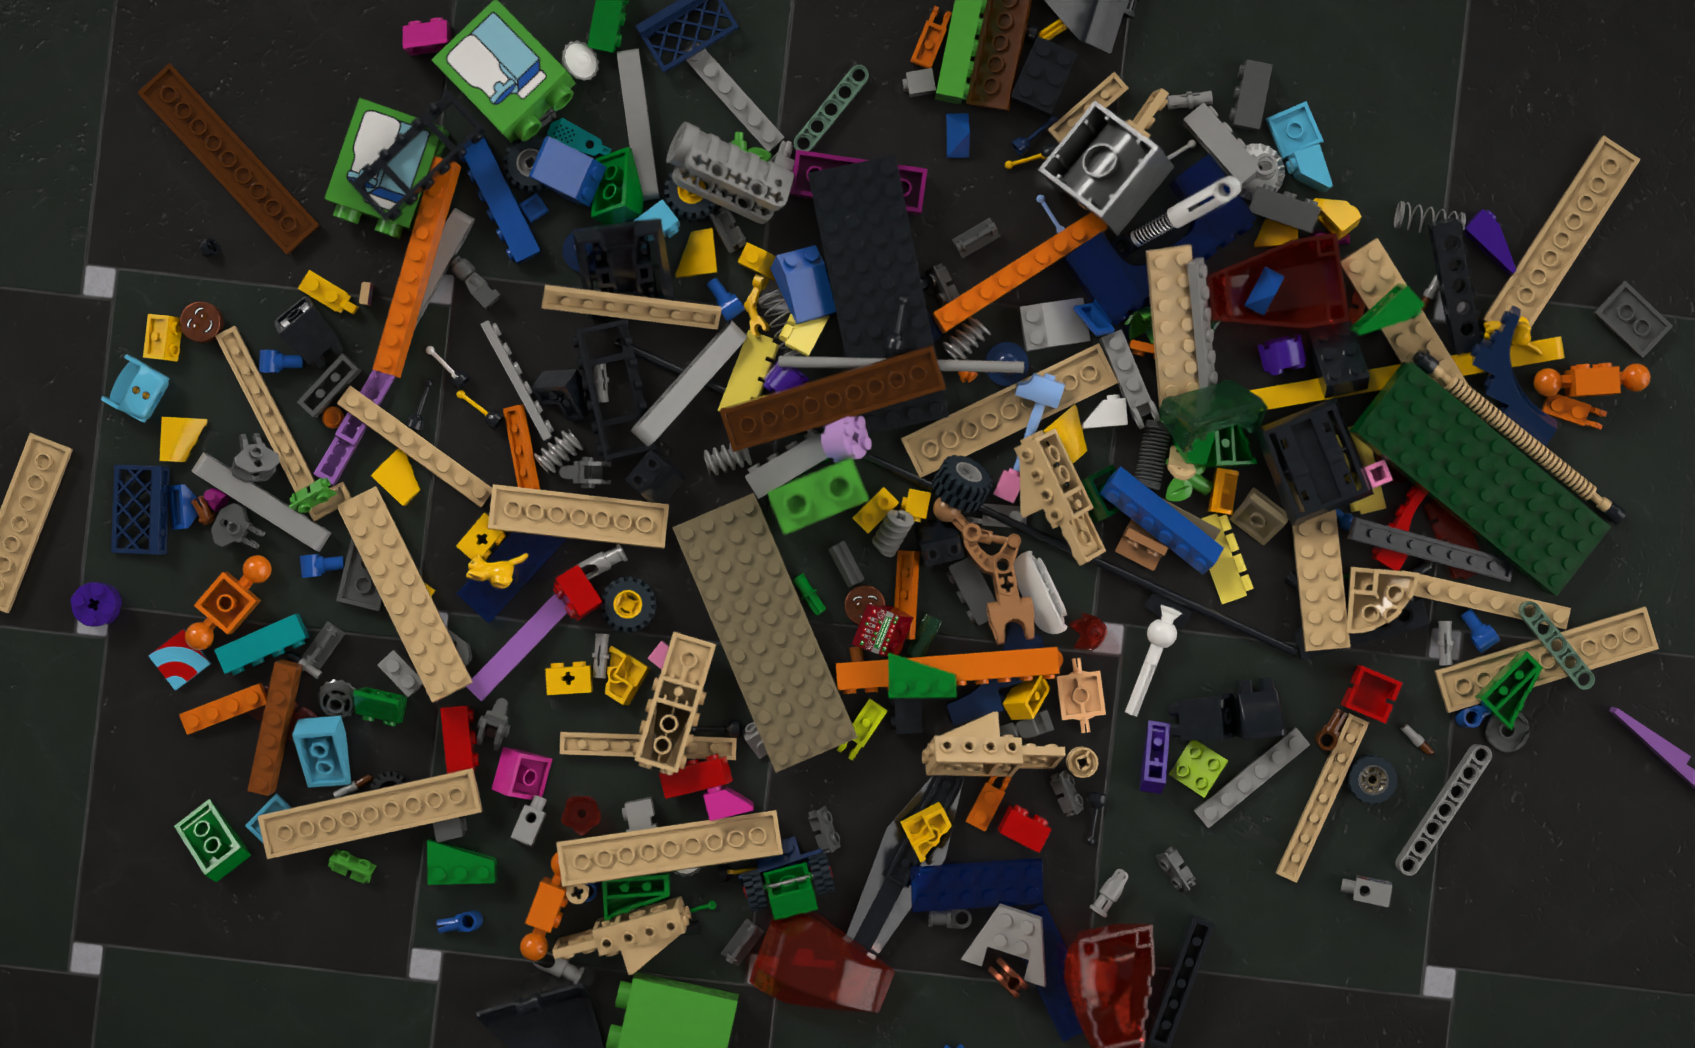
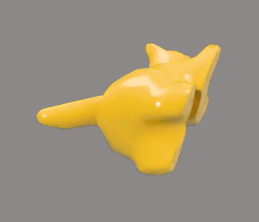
M1521 316L1511 343L1525 346L1538 355H1542L1543 351L1541 348L1530 342L1531 326L1529 321ZM1500 321L1483 323L1486 328L1484 338L1489 341L1492 332L1495 329L1498 330L1502 323Z
M478 553L468 564L470 570L466 577L476 581L489 580L491 585L498 589L507 588L512 582L514 566L524 562L528 558V553L509 561L487 563L481 558V554Z

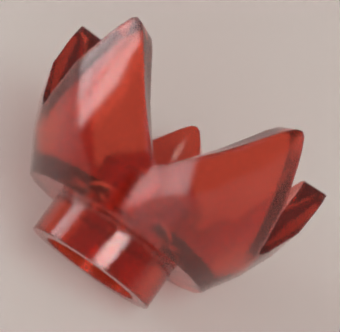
M1082 613L1083 618L1069 624L1072 629L1081 635L1074 648L1090 649V651H1093L1104 642L1107 636V626L1097 616Z
M574 796L567 799L561 822L564 825L572 827L577 834L584 835L592 827L599 824L601 814L597 802L589 796ZM580 809L586 811L585 817H580L578 815V811Z

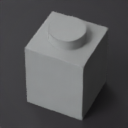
M932 68L906 72V79H902L904 92H908L909 97L933 94L936 91Z

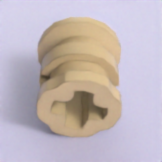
M587 884L569 886L566 892L567 898L574 904L583 903L588 897L589 886ZM576 887L583 889L581 897L578 894L574 895L573 892Z

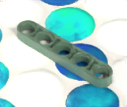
M856 65L850 69L795 137V150H801L797 146L800 138H806L810 142L809 148L803 151H811L867 83L869 73L864 66ZM855 70H862L865 73L864 80L860 82L855 81L852 77ZM848 87L851 90V96L846 99L839 96L840 88ZM828 104L836 105L838 110L835 115L829 116L825 113V107ZM814 121L823 123L824 128L821 132L815 133L812 131L811 124Z
M1532 601L1523 602L1518 609L1519 615L1576 687L1584 690L1591 688L1594 685L1595 676L1537 603ZM1528 605H1533L1535 608V614L1531 617H1527L1524 614V609ZM1541 622H1546L1549 626L1545 634L1538 632V625ZM1555 639H1560L1562 642V648L1559 651H1553L1551 648V643ZM1569 656H1573L1576 660L1575 666L1572 668L1565 666V659ZM1582 673H1587L1589 676V682L1586 685H1580L1578 682V678Z

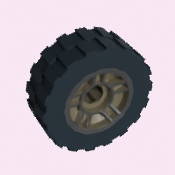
M1361 756L1348 769L1349 772L1346 776L1348 780L1347 786L1350 788L1351 794L1364 803L1380 804L1382 801H1387L1394 794L1395 788H1397L1398 777L1395 773V768L1392 767L1389 761L1380 756ZM1371 775L1377 778V781L1372 782V784L1368 781Z

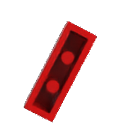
M469 704L440 708L447 774L473 768L475 771L476 766H479V755L474 752V744H477L476 731H472L471 722H475L474 710L470 709Z
M718 753L705 756V761L699 762L698 758L688 760L684 769L680 768L679 772H673V775L660 772L659 777L665 799L732 782L733 779L727 756L719 757Z

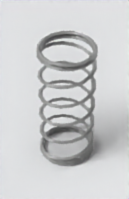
M1404 201L1399 202L1394 218V227L1399 229L1403 222L1405 206L1408 204L1409 222L1407 231L1410 229L1413 215L1418 207L1421 209L1419 233H1421L1422 225L1429 209H1432V222H1436L1440 212L1443 211L1444 219L1450 218L1455 213L1456 219L1462 223L1463 229L1466 223L1465 213L1461 212L1458 216L1456 211H1453L1446 218L1445 210L1441 209L1435 217L1432 206L1426 210L1423 216V209L1420 204L1414 208L1411 214L1410 203H1405Z
M780 289L768 293L757 300L760 306L778 303L764 314L766 317L782 314L770 323L769 327L771 328L787 324L786 322L771 326L774 322L790 313V310L766 315L772 309L785 302V299L766 304L761 303L781 295ZM782 329L774 335V338H779V336L777 335L782 331ZM783 342L779 346V349H787L789 347H782L785 344V342ZM792 350L783 356H796L801 353Z

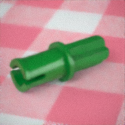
M804 573L792 580L803 596L801 599H805L814 615L818 616L826 610L816 594L817 590L812 588Z

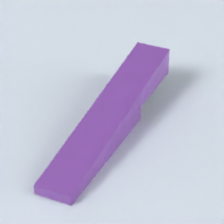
M373 370L360 393L380 406L395 377ZM347 413L335 433L334 440L313 473L314 476L318 479L328 478L331 486H335L368 426L350 413Z
M554 594L472 678L473 683L466 687L480 701H483L567 614L564 600H559Z
M1610 708L1609 712L1695 790V769L1687 765L1691 756L1620 709Z

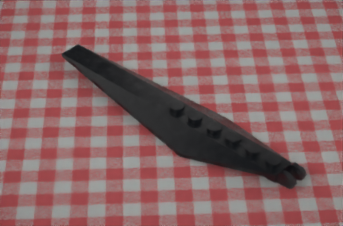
M932 775L886 828L824 994L843 1004L946 859L964 776ZM940 802L952 826L946 834L940 837V842L936 847L933 846L925 856V861L920 862L900 822Z

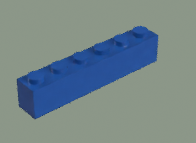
M484 136L476 145L472 144L466 149L468 152L461 161L463 163L467 162L470 168L467 170V173L472 182H477L480 188L477 190L481 201H486L490 208L486 210L492 222L496 221L499 229L496 231L502 242L506 241L509 247L506 249L510 260H515L516 263L521 264L541 254L542 251Z
M1122 467L1109 477L1100 492L1104 498L1202 575L1215 565L1224 547Z

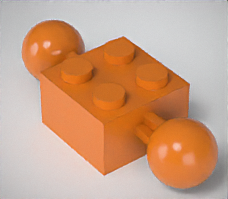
M1599 363L1592 365L1593 368H1590V364H1578L1571 366V370L1564 371V375H1560L1558 371L1552 368L1540 370L1534 377V388L1543 396H1553L1561 388H1565V397L1613 395L1621 393L1620 385H1624L1630 391H1642L1649 385L1651 376L1649 370L1644 365L1638 363L1627 366L1623 372H1620L1619 366L1612 367V363Z
M260 555L249 557L243 565L244 575L240 580L236 579L229 572H222L194 606L207 618L204 622H196L190 625L186 630L185 640L189 647L194 650L207 649L214 640L213 630L217 626L226 634H233L260 603L261 599L250 591L249 588L254 583H262L269 578L271 564L265 557Z
M558 852L554 854L551 860L554 876L552 879L544 877L540 882L525 923L533 926L534 930L522 939L520 950L522 955L531 961H538L547 954L548 941L545 938L546 933H550L553 928H558L564 914L560 912L561 908H565L569 901L566 895L568 887H562Z

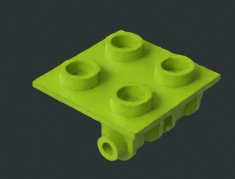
M1190 740L1169 775L1205 798L1228 763V760L1197 740Z

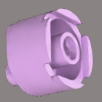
M848 416L836 422L823 425L822 428H826L825 434H821L822 447L826 456L834 459L833 462H843L850 458L852 460L864 457L867 450L871 449L872 442L868 437L865 419L862 416Z

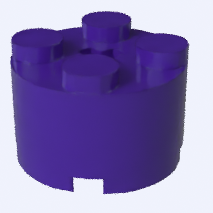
M1294 334L1295 339H1289L1288 335L1266 341L1265 347L1261 344L1257 345L1264 372L1277 375L1283 373L1284 368L1289 367L1294 370L1305 367L1304 362L1307 361L1301 334Z
M778 360L765 376L764 380L766 382L763 385L774 393L807 383L809 378L797 368L779 367Z
M104 582L86 583L79 587L71 597L72 612L75 618L85 626L96 627L112 623L118 617L122 606V599L118 590ZM99 600L100 604L97 605L98 608H95V601Z

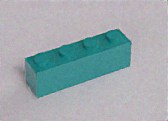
M298 613L221 646L214 651L224 673L231 672L234 676L245 671L244 666L252 664L254 667L265 662L264 657L272 654L274 658L284 654V649L291 645L295 649L306 644L304 640L309 638V635Z

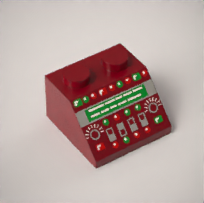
M867 604L852 644L882 656L888 657V653L899 656L914 617L897 607Z

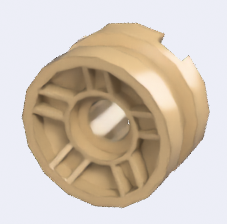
M1075 747L1067 755L1066 766L1069 772L1076 777H1090L1097 770L1098 758L1087 747ZM1084 758L1086 760V764L1084 766H1080L1079 762L1077 761L1078 759Z

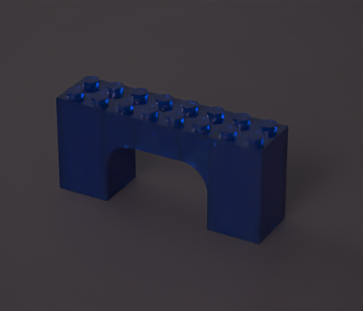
M1208 154L1173 179L1169 186L1181 202L1226 176L1213 157ZM1224 184V191L1227 194H1230V187ZM1214 194L1200 201V204L1203 205L1214 199ZM1237 195L1230 201L1191 221L1187 235L1172 247L1189 244L1192 247V260L1194 258H1204V261H1206L1218 252L1216 247L1220 245L1221 248H1224L1236 239L1234 234L1238 233L1240 236L1254 225L1251 222L1256 217L1241 196ZM1102 231L1070 253L1062 261L1091 303L1094 304L1110 324L1113 322L1114 325H1117L1128 317L1127 311H1136L1146 304L1145 298H1150L1147 264L1134 266L1123 261Z

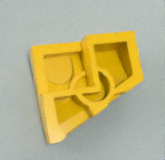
M1268 218L1263 222L1259 235L1254 242V247L1298 245L1297 228Z
M712 228L692 231L690 233L676 271V278L717 273Z
M1074 404L1043 430L1046 433L1056 429L1072 464L1087 452L1078 409Z
M162 417L160 461L186 462L191 449L199 440L198 437L204 426L208 424V419Z
M397 449L371 475L402 506H406L420 491L407 454L400 449Z
M610 646V667L607 666L608 682L606 683L605 694L620 704L629 706L650 667L620 649Z
M940 802L900 822L920 862L925 861V856L933 846L936 847L940 842V837L946 834L952 826Z

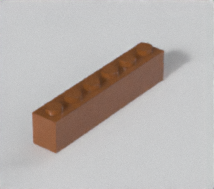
M283 659L274 664L247 791L267 796L276 792L303 664Z

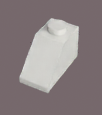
M1120 394L1107 395V400H1102L1082 423V429L1128 425L1126 398L1120 399Z

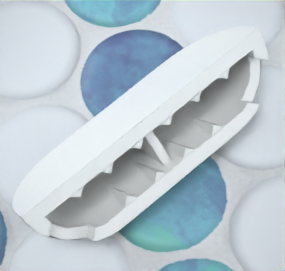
M1032 551L1020 554L1014 562L1017 586L1022 597L1031 596L1035 613L1034 622L1046 633L1058 634L1064 632L1067 629V625L1064 624V616H1067V612L1041 558L1036 559L1032 555Z

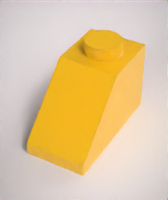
M1314 199V201L1318 202L1317 206L1322 208L1318 221L1338 241L1358 226L1362 216L1358 209L1353 205L1351 206L1347 201Z
M747 242L738 260V264L776 282L770 269L776 256Z
M1042 675L1033 676V680L1023 681L1013 687L1003 702V706L1011 720L1034 719L1050 691V687L1046 680L1042 679Z

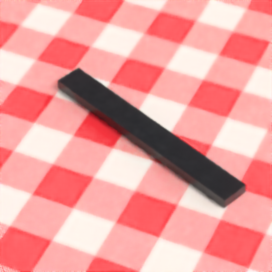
M1356 517L1352 518L1347 539L1511 582L1514 566L1503 557Z

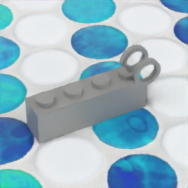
M1202 103L1183 119V126L1227 176H1233L1239 180L1241 189L1255 177L1260 180H1269L1275 175L1277 166L1275 157L1269 153H1262L1257 157L1254 154L1250 155L1245 150L1247 149L1245 143L1240 138L1236 139L1231 134L1233 131L1226 122L1222 123L1217 118L1218 113L1212 106L1207 107L1205 103ZM1267 162L1271 164L1272 169L1262 171L1258 165Z
M1122 329L1101 337L1099 341L1118 381L1117 385L1122 397L1126 398V406L1132 420H1135L1139 429L1144 428L1141 417L1151 413L1155 422H1159V413L1154 402L1149 397Z
M813 429L807 430L808 433L804 435V441L798 444L795 440L785 446L787 451L779 455L777 451L766 458L768 462L760 466L757 463L747 469L749 473L745 478L758 499L828 458L821 443V434H825V429L820 433L815 432Z

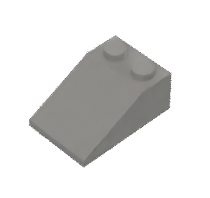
M1076 298L1019 307L1018 311L1025 352L1091 341L1088 326L1073 310L1074 306L1083 305L1084 299Z

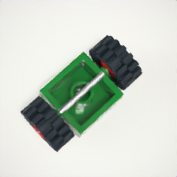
M826 852L808 857L812 874L808 871L805 862L763 873L766 883L763 886L759 869L742 873L744 891L750 911L755 912L768 908L765 892L769 896L774 920L817 910L811 883L813 878L818 896L835 892L832 871L828 864Z

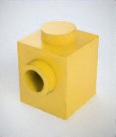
M909 489L908 496L903 497L901 510L911 514L914 521L921 522V518L926 519L931 493Z

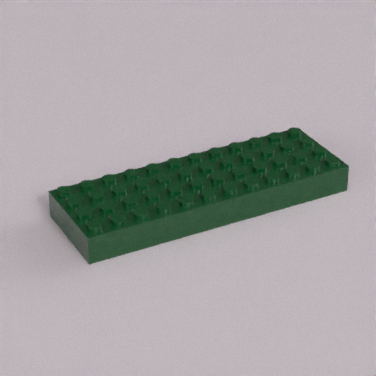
M1403 362L1349 430V432L1547 594L1557 596L1611 527L1412 362Z

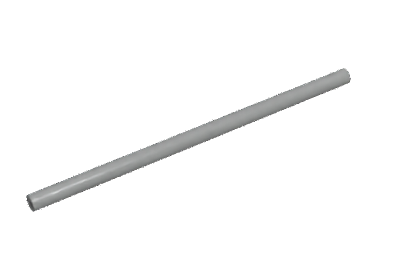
M779 356V367L854 369L886 358ZM938 360L941 371L1024 373V362Z

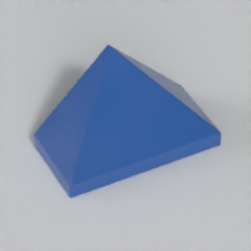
M968 113L946 114L947 158H969L970 129Z
M1265 266L1244 306L1264 316L1285 276Z
M1093 303L1074 306L1073 310L1096 337L1114 333L1115 328Z
M185 484L169 486L172 530L187 529L198 516L191 501L196 498L199 506H201L198 497Z

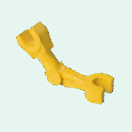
M758 274L753 278V290L744 303V308L751 318L749 321L750 331L753 336L757 337L760 336L758 332L760 325L763 331H769L768 323L763 317L759 316L756 310L760 292L767 287L769 279Z

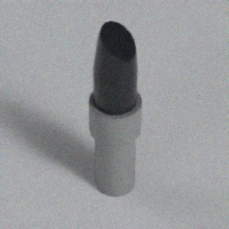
M293 651L285 653L292 662L303 664L302 670H305L314 678L319 679L322 675V672L308 664L305 658L300 657Z

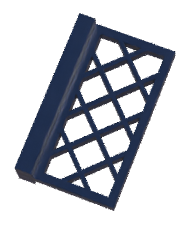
M678 0L636 25L640 36L663 73H666L739 29L738 24L723 0H717L719 3L718 12L706 10L707 3L711 0ZM693 11L701 13L698 24L687 21L689 13ZM704 14L716 16L714 27L702 25ZM719 18L729 19L732 26L725 30L717 28ZM674 22L682 24L680 35L668 33L670 25ZM686 25L697 27L695 39L683 36ZM701 29L712 31L709 40H698ZM655 34L663 35L661 47L652 45L648 38ZM667 36L678 39L676 50L664 47ZM681 41L693 42L692 50L687 53L679 51ZM663 51L673 53V61L664 66L661 61Z
M114 465L111 553L167 554L170 467ZM121 469L128 470L133 476L126 484L121 480ZM145 470H152L151 480L145 484L139 476ZM135 480L143 487L136 495L128 488ZM124 491L132 497L125 506L120 501V495ZM145 491L151 496L150 503L146 507L138 499ZM134 502L142 509L135 517L128 510ZM125 512L131 521L123 528L119 523V517ZM144 513L150 518V524L145 529L137 521ZM133 524L141 530V533L135 539L127 532ZM123 534L131 542L124 549L118 548L119 538ZM144 535L149 540V549H142L137 543Z

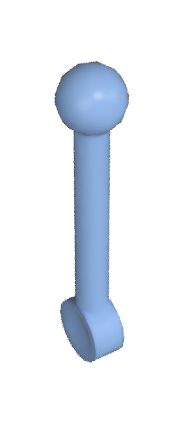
M1038 195L1036 198L1037 202L1042 204L1057 228V234L1065 228L1060 226L1045 202V197Z

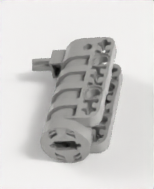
M684 122L679 127L667 154V163L675 166L672 179L677 186L760 224L768 222L772 218L774 211H778L786 204L793 182L794 173L792 169L795 160L790 158L793 149L792 142L781 141L779 151L770 161L766 162L760 159L758 155L752 152L747 153L733 143L721 141L716 135L706 134L700 131V128L688 122ZM681 173L685 174V180L682 178ZM699 181L706 182L708 190L700 188ZM721 191L725 192V198L722 197ZM738 199H744L748 207L742 208L738 203ZM760 209L764 210L763 214H765V216L761 215L762 212L760 211Z

